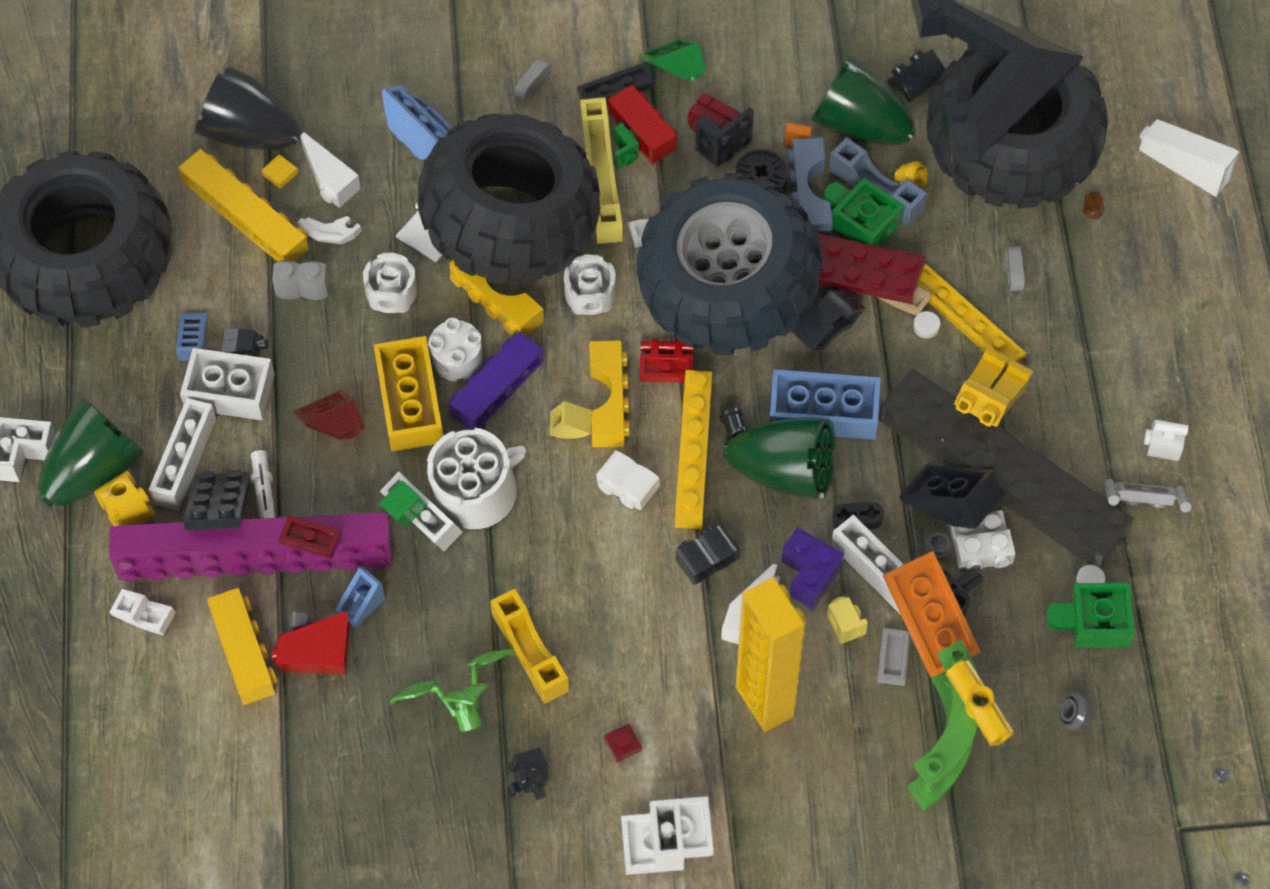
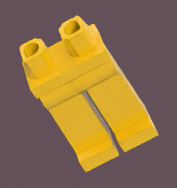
M987 347L972 375L962 385L954 402L956 410L964 414L971 413L977 416L980 422L988 427L991 425L997 427L1001 418L1024 392L1034 371L1012 360L1000 378L1009 358Z

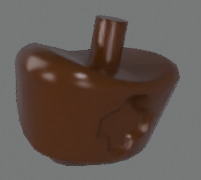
M1094 191L1085 195L1083 213L1087 218L1099 219L1104 212L1103 197L1100 192Z

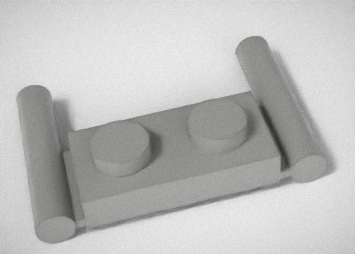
M1106 479L1104 481L1110 505H1117L1119 501H1122L1127 505H1138L1140 502L1150 503V506L1156 508H1165L1166 505L1174 506V499H1177L1182 512H1189L1191 510L1185 488L1181 485L1173 489L1166 486L1124 482L1115 483L1113 479Z

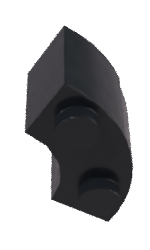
M845 288L835 291L830 289L807 312L804 310L800 314V321L791 332L812 351L824 350L840 333L852 328L865 310V307Z

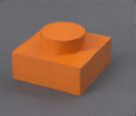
M787 123L784 146L792 147V139L811 138L812 127Z

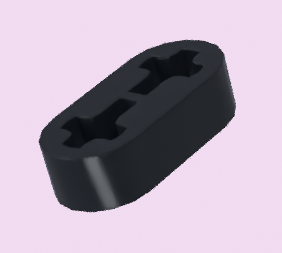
M876 502L842 504L834 509L832 524L835 528L839 527L844 523L843 519L840 518L841 514H846L847 518L854 515L868 530L876 529L883 522L884 510ZM869 511H873V514L876 515L874 520H871L867 515Z

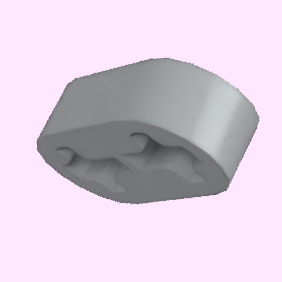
M542 59L535 61L518 81L514 90L515 96L524 101H529L548 79L552 66Z
M1006 246L1005 262L1009 291H1023L1024 270L1021 247Z

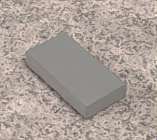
M883 628L877 683L905 686L910 643L909 631Z

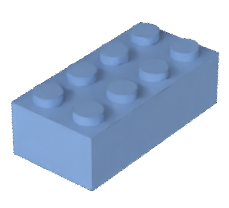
M773 369L769 422L801 417L824 418L831 420L835 437L876 440L881 378Z

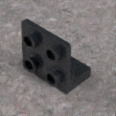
M749 107L722 130L715 121H710L706 116L702 115L696 120L695 150L716 168L723 162H728L741 147L745 148L753 138L754 110Z

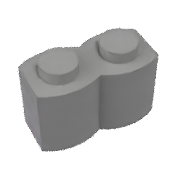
M282 261L274 264L272 281L277 297L282 299L304 297L310 300H320L328 297L329 278L325 264L320 262L298 264L291 261Z

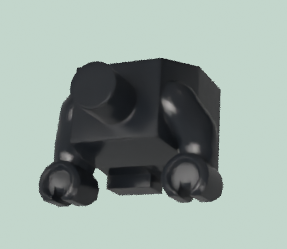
M241 328L224 329L221 352L259 357L260 350L269 348L268 339L258 335V332L255 330Z
M538 747L515 754L508 765L511 773L515 772L517 781L511 783L508 787L510 796H517L521 791H524L526 794L533 792L536 800L544 798L546 796L544 787L548 781L547 762L541 748Z

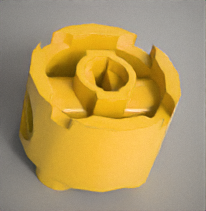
M129 471L122 473L94 491L100 506L107 512V517L113 526L141 525L156 517L155 512L147 503L149 499L141 487L137 489L134 486L136 482Z

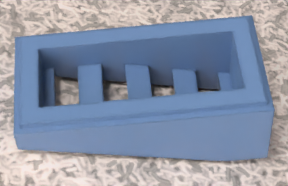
M207 313L180 314L176 344L178 361H189L193 348L206 349ZM186 321H200V323H186ZM199 328V331H186V329ZM186 336H198V338L185 339ZM185 344H197V346H185Z

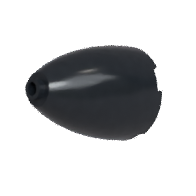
M224 64L222 68L224 69V74L218 73L202 105L201 116L203 117L202 120L198 119L196 122L195 133L219 143L245 149L277 150L290 148L291 144L297 145L302 131L298 130L299 123L283 102L257 80L228 64Z

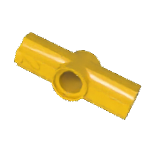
M962 660L948 669L946 675L964 702L966 714L975 720L990 746L998 745L1012 736L1013 730L994 702L993 692L990 688L984 686L969 660ZM980 699L984 701L986 705L978 706L973 702V700Z

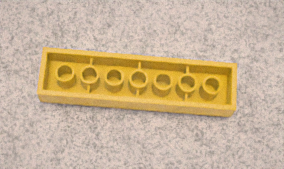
M774 577L742 593L736 689L764 733L794 717L800 660H802L803 636L805 635L804 627L806 624L802 611L799 608H794L789 601L790 595L783 584L779 585Z

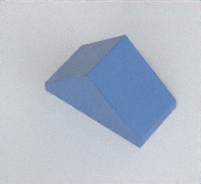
M363 566L359 567L335 610L338 613L348 612L351 625L354 627L358 626L385 601L382 583Z

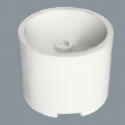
M479 428L456 433L452 431L443 436L433 446L427 459L428 479L441 512L455 525L466 529H482L498 523L510 512L516 500L517 485L507 451L495 435Z

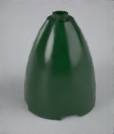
M849 55L846 59V62L841 67L811 118L813 122L832 132L872 144L902 145L904 141L909 143L916 132V129L912 128L915 123L910 112L897 93L880 75L852 55Z
M83 399L67 416L48 449L40 472L38 490L41 494L38 497L49 507L53 504L60 507L88 497L101 486L124 473L144 451L95 407Z
M816 417L788 418L760 424L737 434L728 443H725L723 456L727 459L728 464L739 473L769 489L797 497L824 498L829 491L834 469L830 468L832 464V450L836 449L833 424L831 420Z

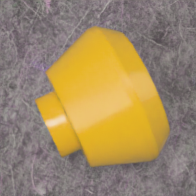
M920 161L903 164L895 173V182L909 180L924 190L928 177L927 169Z

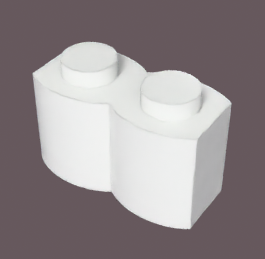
M618 451L611 455L596 474L598 487L608 495L614 494L619 496L620 501L630 509L634 507L642 510L660 487L659 477L656 474L638 465L631 458Z

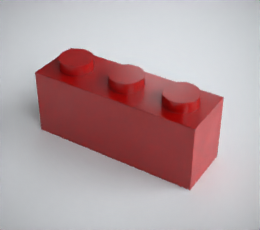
M631 85L608 99L609 116L617 125L622 123L627 130L634 132L639 143V150L651 164L677 150L678 135L673 126H668L665 123L658 109H653L650 106L643 92H638Z

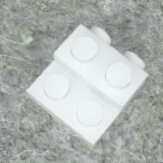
M1003 510L990 512L976 529L949 525L959 571H970L973 568L981 570L984 567L991 566L1003 568L1013 563L1015 550L1010 529L1007 530Z

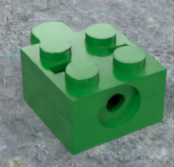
M863 178L852 191L838 182L829 184L825 189L824 200L830 202L832 209V229L848 240L881 246L903 222L905 205L866 178Z
M1074 583L1070 594V603H1051L1047 608L1045 623L1050 630H1072L1074 648H1130L1135 635L1130 583Z

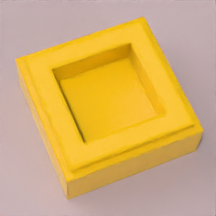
M281 155L275 157L261 170L262 175L280 189L298 174L297 168Z

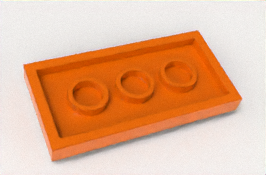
M930 551L882 575L930 677H935L945 671L937 653L959 640L963 641L971 657L981 653L934 551Z

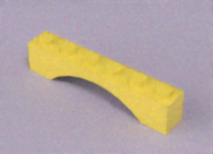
M606 98L580 100L585 152L590 165L595 167L600 188L599 200L601 209L595 228L597 244L623 242L622 218L613 168Z

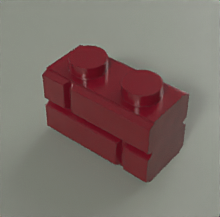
M703 93L688 112V125L696 133V120L704 115L710 121H715L722 130L742 113Z

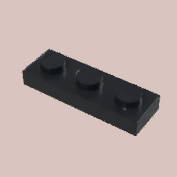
M646 62L577 86V94L580 100L606 98V104H608L609 98L631 85L638 92L655 87V79Z

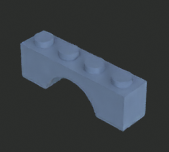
M847 137L830 154L829 171L845 183L855 188L863 178H866L904 204L903 223L907 226H910L925 210L927 198L925 191L909 180L895 182L886 178L871 163L867 151Z
M823 138L792 139V150H787L788 165H793V171L789 172L790 186H795V192H792V197L807 212L808 218L817 233L831 236L832 215L830 202L815 196L808 187L812 179L824 173L825 152Z

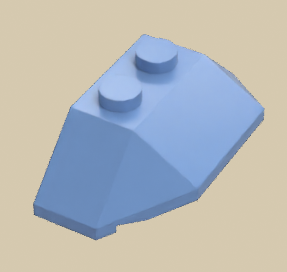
M396 86L383 89L382 97L388 128L396 135L399 141L403 142L412 151L414 156L420 160L427 159L437 141H443L449 130L453 127L429 104L419 97L407 93V89L404 87Z

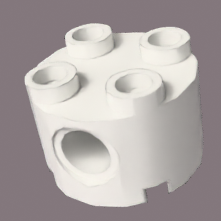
M383 253L378 255L377 259L373 262L370 260L366 264L363 271V281L366 298L369 301L370 307L373 310L384 313L407 312L417 296L415 269L408 262V259L396 253Z
M583 255L575 258L572 264L565 269L564 295L573 313L577 315H596L611 310L616 298V273L613 265L610 262L608 264L603 261V257Z
M449 318L445 323L434 329L428 344L433 369L441 378L449 381H457V379L461 378L466 380L479 371L483 364L482 339L480 333L472 324L459 321L457 318Z

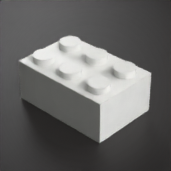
M193 348L180 392L183 405L186 398L212 404L215 414L263 421L275 375L271 359Z

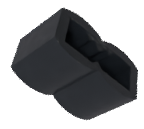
M719 525L706 528L697 539L682 542L677 548L675 560L693 585L736 562L739 559L740 549L723 526Z

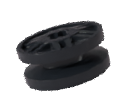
M764 149L752 150L741 156L735 165V173H743L746 179L752 181L756 178H764L775 183L782 190V194L785 193L788 168L785 161L777 153Z

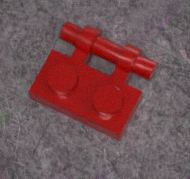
M651 338V341H641L640 351H650L651 354H640L639 382L685 383L686 370H693V355H683V352H693L692 347L675 339V342L659 341V339ZM659 352H675V354H659Z

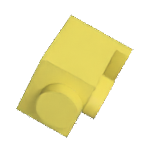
M838 597L828 605L827 617L840 644L866 635L868 622L866 618L862 619L859 607L853 605L849 597Z

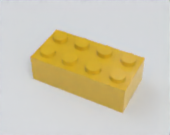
M426 336L373 344L391 452L435 445L443 437V430Z

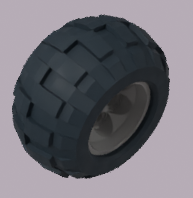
M725 173L724 178L708 180V176L690 182V188L683 192L674 191L661 202L660 213L655 214L654 217L650 216L641 237L642 247H639L636 261L637 277L643 300L649 308L651 316L661 328L667 332H672L677 340L698 350L705 346L711 348L714 354L733 355L735 349L750 347L751 352L765 348L769 345L768 340L777 335L785 337L798 325L800 314L804 310H809L819 290L818 283L823 269L822 252L817 231L810 222L808 214L791 195L786 197L782 194V190L769 180L761 177L760 179L756 178L754 181L748 180L743 173ZM740 241L745 242L742 245H735L737 242ZM714 245L719 246L716 249H709L711 246ZM755 259H759V260H760V261H759L758 263H756V264L750 263L751 261H753V260H755ZM703 267L709 268V269H707L706 271H703V272L698 271L699 269H701V268H703Z

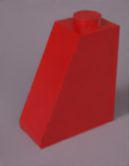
M341 612L278 636V646H273L272 662H276L279 672L346 674L351 625L348 612Z

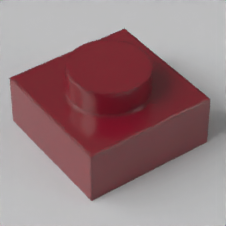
M630 723L604 735V740L617 763L642 751V746Z

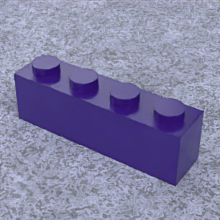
M519 331L512 338H508L503 343L501 350L495 356L492 355L487 359L484 368L478 374L474 373L469 378L467 385L451 397L449 402L451 417L469 430L480 429L544 362L543 348Z

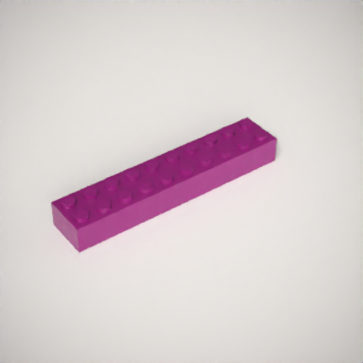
M388 512L297 517L341 530L342 536L332 559L280 544L279 536L288 517L242 519L241 528L185 531L184 522L110 526L109 558L118 580L134 582L138 579L146 578L152 580H163L166 577L190 579L193 576L215 578L225 574H233L235 576H245L248 573L272 575L276 572L285 571L301 573L304 570L327 572L331 569H344L353 571L361 566L383 569L386 566H393V545Z

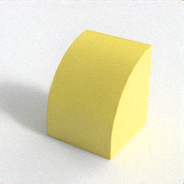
M564 401L550 411L549 435L563 439H576L591 434L590 409Z

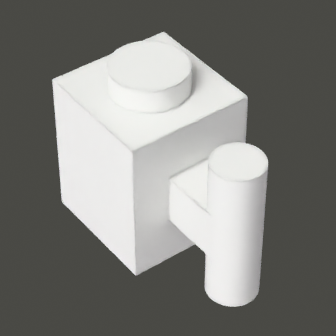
M1154 420L1151 429H1146L1143 445H1148L1147 456L1179 461L1184 448L1188 425Z

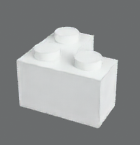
M0 417V480L20 482L25 458L45 459L56 435L51 422Z

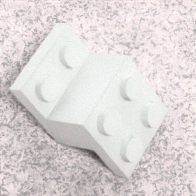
M708 797L650 801V814L621 816L626 875L684 870V858L713 856L714 854Z

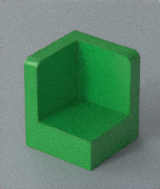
M400 481L379 503L405 529L428 505L404 481Z

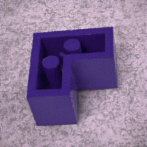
M799 527L795 529L783 546L781 562L798 571L791 584L790 596L814 610L842 570L844 553Z

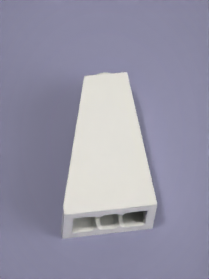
M1158 119L1151 127L1147 125L1139 137L1142 140L1139 148L1141 152L1215 197L1230 181L1239 151Z

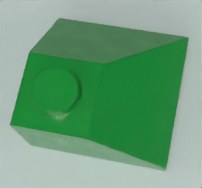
M685 38L639 54L640 60L678 78L686 79V81L696 80L701 77V73L707 71L699 43Z

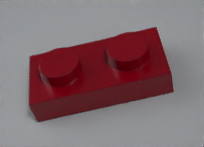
M288 515L279 536V543L332 559L342 533L341 530Z

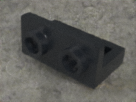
M933 49L924 53L922 50L917 51L909 57L910 63L906 66L904 63L898 65L891 71L893 75L887 79L889 84L896 83L908 102L913 101L937 83L945 71V67Z

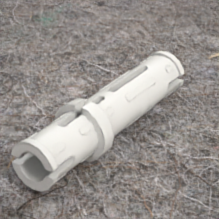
M263 450L254 451L250 454L253 470L251 482L255 485L259 519L275 518L271 489L273 476L269 472L268 455ZM260 471L263 473L264 485H261ZM263 496H266L267 510L264 509Z

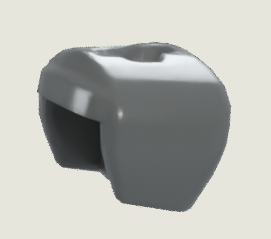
M292 611L290 613L289 632L311 624L309 615L305 614V611Z

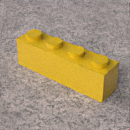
M239 588L207 598L242 704L246 705L275 695L273 684L277 683L273 668H266L264 660L269 659L264 643L258 645L256 636L261 634L256 620L250 621L248 613L252 612L248 597H242Z

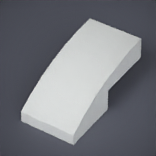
M122 589L109 613L136 627L164 636L176 612L170 606L149 601L145 595Z

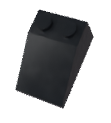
M927 465L899 497L902 502L953 527L976 529L1002 499L1003 493L994 470Z

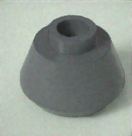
M1071 692L1061 700L1058 716L1066 729L1077 730L1091 724L1095 717V709L1093 703L1079 692Z

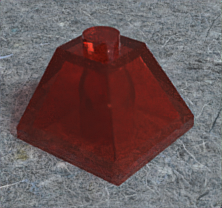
M342 389L293 411L295 416L306 427L340 440L353 439L360 434L359 431L365 429L354 400Z

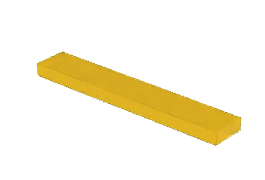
M925 263L918 286L932 295L928 302L983 352L988 347L1009 358L1004 371H1006L1012 360L1020 363L1026 358L1027 353Z

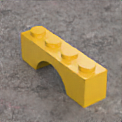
M454 260L449 263L451 281L457 287L462 286L473 302L482 304L487 314L494 320L497 318L511 336L518 331L524 336H528L544 322L543 308L528 294L522 293L515 296L499 294L488 285V279L477 275L471 276L459 270L455 266Z
M589 341L590 377L604 383L611 392L609 399L604 405L591 411L592 447H623L624 436H629V420H624L623 414L629 413L628 397H623V390L628 389V374H622V367L627 366V351L621 350V341Z
M516 589L491 600L492 616L543 703L546 704L569 692L567 675L557 658L551 655L542 643L532 623L528 609Z

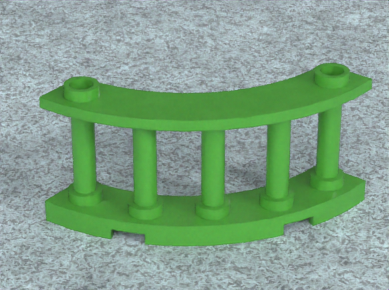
M962 640L937 653L945 671L931 679L943 703L944 712L946 713V729L937 744L913 765L920 777L910 783L908 789L923 811H926L943 798L962 774L968 761L978 726L975 720L966 714L964 702L946 675L948 669L962 660H969L977 673L972 657ZM980 699L973 700L976 705L981 706Z

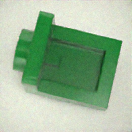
M620 123L613 127L614 143L619 148L615 152V166L618 169L633 164L639 158V143L634 132L627 130Z

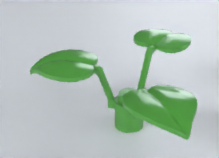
M513 649L489 651L468 661L467 665L472 666V685L462 690H455L444 695L439 686H437L438 681H423L412 684L400 691L391 699V706L397 700L414 698L427 692H435L449 709L451 717L456 716L461 732L475 729L482 725L477 710L479 708L478 697L489 687L488 683L477 684V671L483 665L493 663L506 655L514 656ZM449 701H451V702H456V703H455V707H456V708H454Z

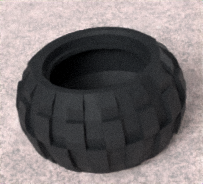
M970 48L966 49L962 57L958 61L953 60L938 79L937 86L930 96L926 120L927 137L930 145L933 146L932 153L944 174L947 173L949 177H953L955 186L970 196L977 194L985 198V203L1002 207L1003 203L1016 204L1018 208L1037 207L1042 200L1055 202L1068 195L1075 188L1076 182L1081 184L1093 172L1106 141L1108 114L1105 99L1100 97V86L1095 75L1084 66L1074 65L1053 89L1050 88L1046 92V96L1033 108L1043 112L1055 122L1047 130L1030 135L1008 132L995 145L993 144L978 162L952 165L941 123L944 103L971 100L998 67L999 62L987 54L984 57Z
M516 113L514 115L486 114L478 117L476 121L467 120L451 128L443 141H437L425 160L417 190V207L424 230H428L431 243L445 259L454 260L455 266L459 270L471 276L477 275L486 278L488 282L504 284L505 282H518L520 284L536 282V280H541L543 275L552 276L567 268L576 258V255H580L592 240L601 209L597 173L595 167L590 165L584 149L572 137L565 136L557 126L547 121L542 122L530 118L528 115ZM481 188H514L524 191L539 200L530 203L506 202L488 195Z
M67 151L59 153V157L46 161L42 158L26 166L27 172L22 176L15 175L3 186L0 197V288L9 296L11 302L29 315L34 313L40 316L46 323L62 327L68 326L71 322L78 323L80 327L100 325V320L112 316L118 319L132 312L134 303L147 300L158 287L159 277L162 272H166L172 252V225L166 204L159 191L149 183L140 170L129 162H126V164L122 161L117 162L112 155L103 152L91 151L88 155H80L78 151ZM90 216L114 220L112 230L105 240L87 251L75 254H58L40 245L47 234L70 220Z

